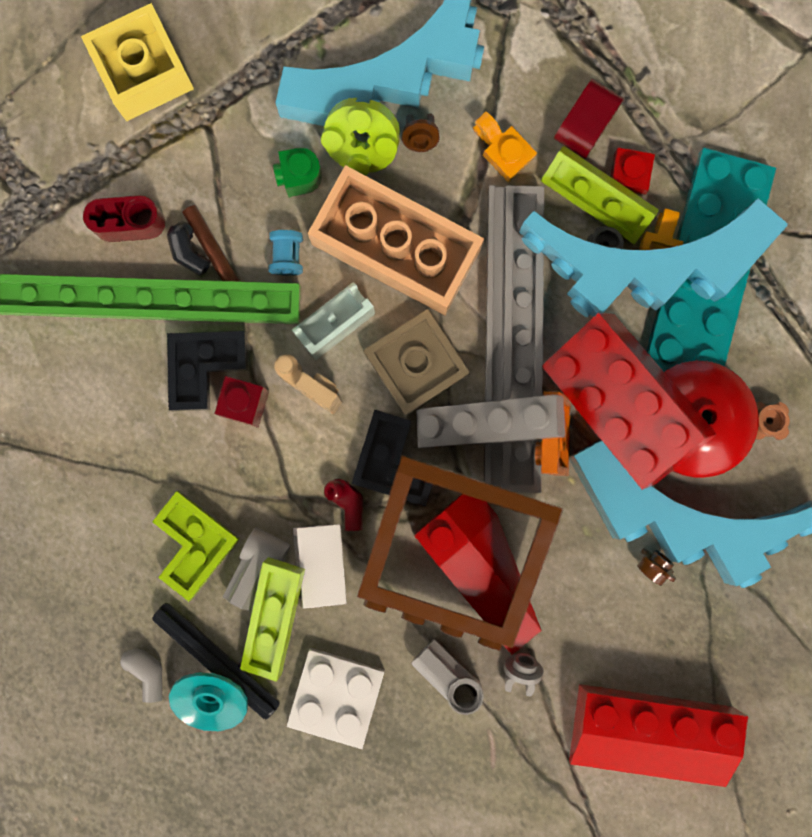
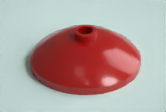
M709 361L684 362L664 371L700 415H702L704 410H708L712 414L713 419L709 425L717 433L714 438L675 468L673 472L687 477L705 478L717 476L733 469L748 455L758 433V408L750 388L732 370Z

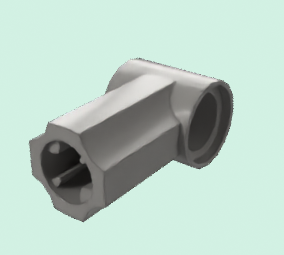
M255 527L241 551L239 558L242 560L223 598L240 609L252 612L263 561L268 557L284 561L291 544Z
M434 638L416 656L411 664L449 702L454 711L463 715L473 714L479 710L483 703L484 696L480 681L477 677L470 674ZM461 684H470L477 692L472 701L463 703L454 696L455 689Z

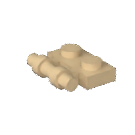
M282 355L276 360L275 371L286 383L331 414H335L342 401L337 395L339 389L336 388L337 386L319 373H316L313 378L303 373L302 366L291 355Z

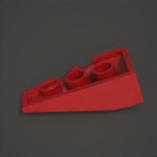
M461 494L413 535L481 619L502 627L519 581L520 573L498 515L486 501ZM531 601L529 602L513 648L504 645L511 655L542 631Z

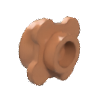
M756 402L759 415L756 440H761L764 437H774L776 440L785 439L789 434L788 426L790 422L787 405L782 402H778L775 405H764L762 402ZM768 417L772 419L771 425L766 422Z

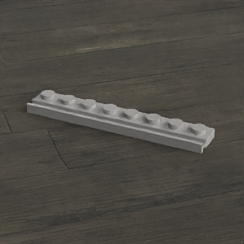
M489 185L485 402L542 396L544 254L542 252L536 254L523 243V235L519 231L523 222L533 211L544 218V186L506 185V187H495V185ZM542 439L485 443L484 483L511 492L542 493L541 466H537L535 463L536 442H542Z

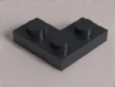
M245 331L167 333L169 411L210 410V372L248 371L247 333Z
M374 409L351 484L390 495L412 422L411 420ZM413 478L406 501L426 507L433 484Z

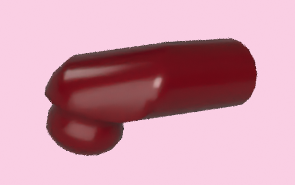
M338 478L326 483L324 487L326 499L333 501L344 510V531H363L362 494L348 481Z

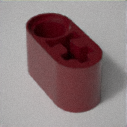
M592 78L561 124L554 140L586 159L617 112L624 97Z
M141 195L94 199L86 205L83 211V221L87 228L106 242L154 239L162 234L166 225L165 217L150 198ZM144 211H152V216L148 223L137 225L139 214ZM107 215H110L113 219H107Z

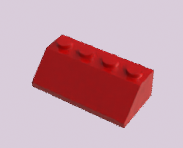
M579 684L569 763L585 767L726 787L744 757L748 716L732 706Z

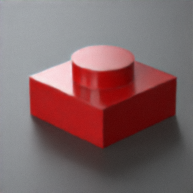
M618 147L614 153L611 178L633 193L646 195L650 187L655 154Z

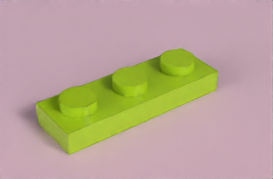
M565 146L559 150L541 179L542 183L606 226L618 230L625 239L634 245L659 211V209Z
M270 557L263 561L240 670L275 682L281 677L305 568Z

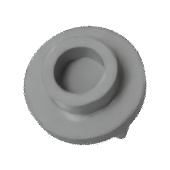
M520 653L509 656L504 664V672L506 673L505 690L511 692L512 685L517 682L526 685V696H532L535 691V684L542 680L543 667L529 654Z

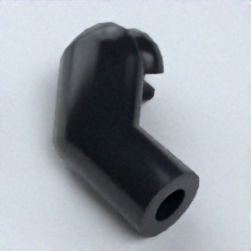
M179 221L175 225L170 226L167 233L172 258L180 265L203 277L208 271L211 261L192 250L190 240L193 238L194 230L189 223Z

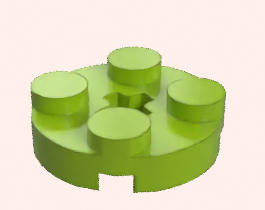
M348 98L340 101L330 110L325 121L321 143L330 157L340 166L344 167L346 165L366 176L370 172H377L386 168L394 160L400 142L399 123L394 114L380 102L371 99L369 103L356 102L357 98ZM356 130L359 134L368 133L367 142L357 140L353 131Z

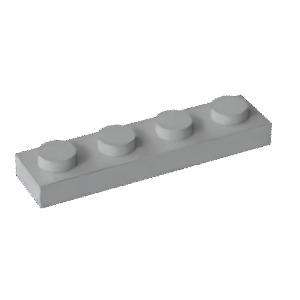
M561 395L416 409L418 448L565 437L564 400Z

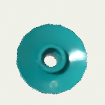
M197 672L185 675L173 684L168 696L170 708L176 717L188 726L203 731L219 732L232 729L243 721L248 710L247 697L241 687L229 678L215 673Z

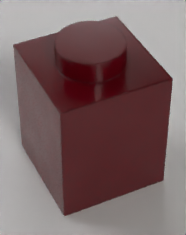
M225 376L214 414L228 420L259 428L269 391L262 386Z

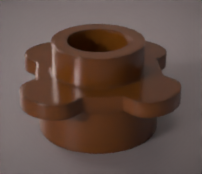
M645 548L642 549L641 553L644 556L637 567L646 577L660 586L667 579L672 582L676 580V577L673 575L674 571L671 569L674 564L667 556L658 550L651 553Z

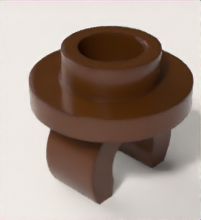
M408 114L406 116V125L402 130L404 146L414 152H426L436 147L440 140V133L435 124L434 115L427 114V120H413V114Z

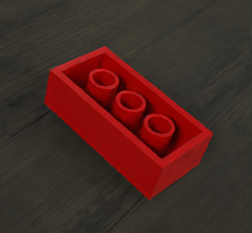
M597 313L542 365V368L642 490L657 484L717 435L613 313Z

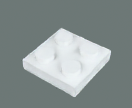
M310 648L286 727L362 749L385 670Z

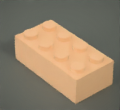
M346 165L307 233L311 245L443 315L447 314L484 242V238Z

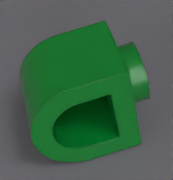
M294 148L278 152L280 162L273 164L275 179L278 187L285 185L288 197L308 194L318 188L322 180V171L317 156L311 150Z

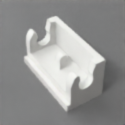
M340 524L293 528L296 566L305 568L298 600L299 606L305 609L347 604Z

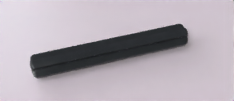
M165 603L155 612L152 619L161 629L211 673L229 678L240 686L247 697L248 706L265 720L272 716L280 705L277 698L250 674L240 670L241 666L171 604Z

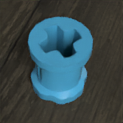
M275 230L270 232L269 239L273 242V262L269 264L268 272L280 276L302 274L303 266L299 264L300 243L303 242L302 233L293 230Z

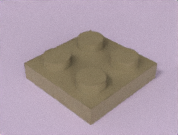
M428 309L363 350L405 416L470 374Z

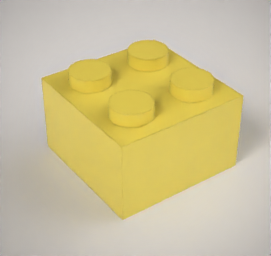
M152 3L81 36L113 104L126 122L194 90Z

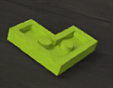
M176 491L152 521V523L182 545V548L158 578L190 602L240 538L182 492Z

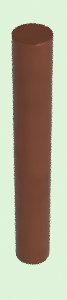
M192 205L184 209L182 214L192 226L196 238L222 281L240 282L196 206Z

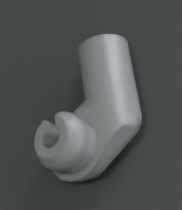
M135 648L125 651L121 656V667L142 681V701L147 703L162 701L161 663L145 650Z

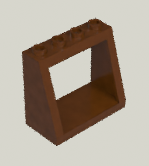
M402 456L357 597L365 599L363 606L369 609L386 613L389 607L403 612L402 619L418 625H424L426 620L441 624L440 631L454 637L462 638L465 632L479 637L478 643L485 647L499 651L502 645L513 648L563 508ZM413 478L539 519L527 559L502 627L378 586Z

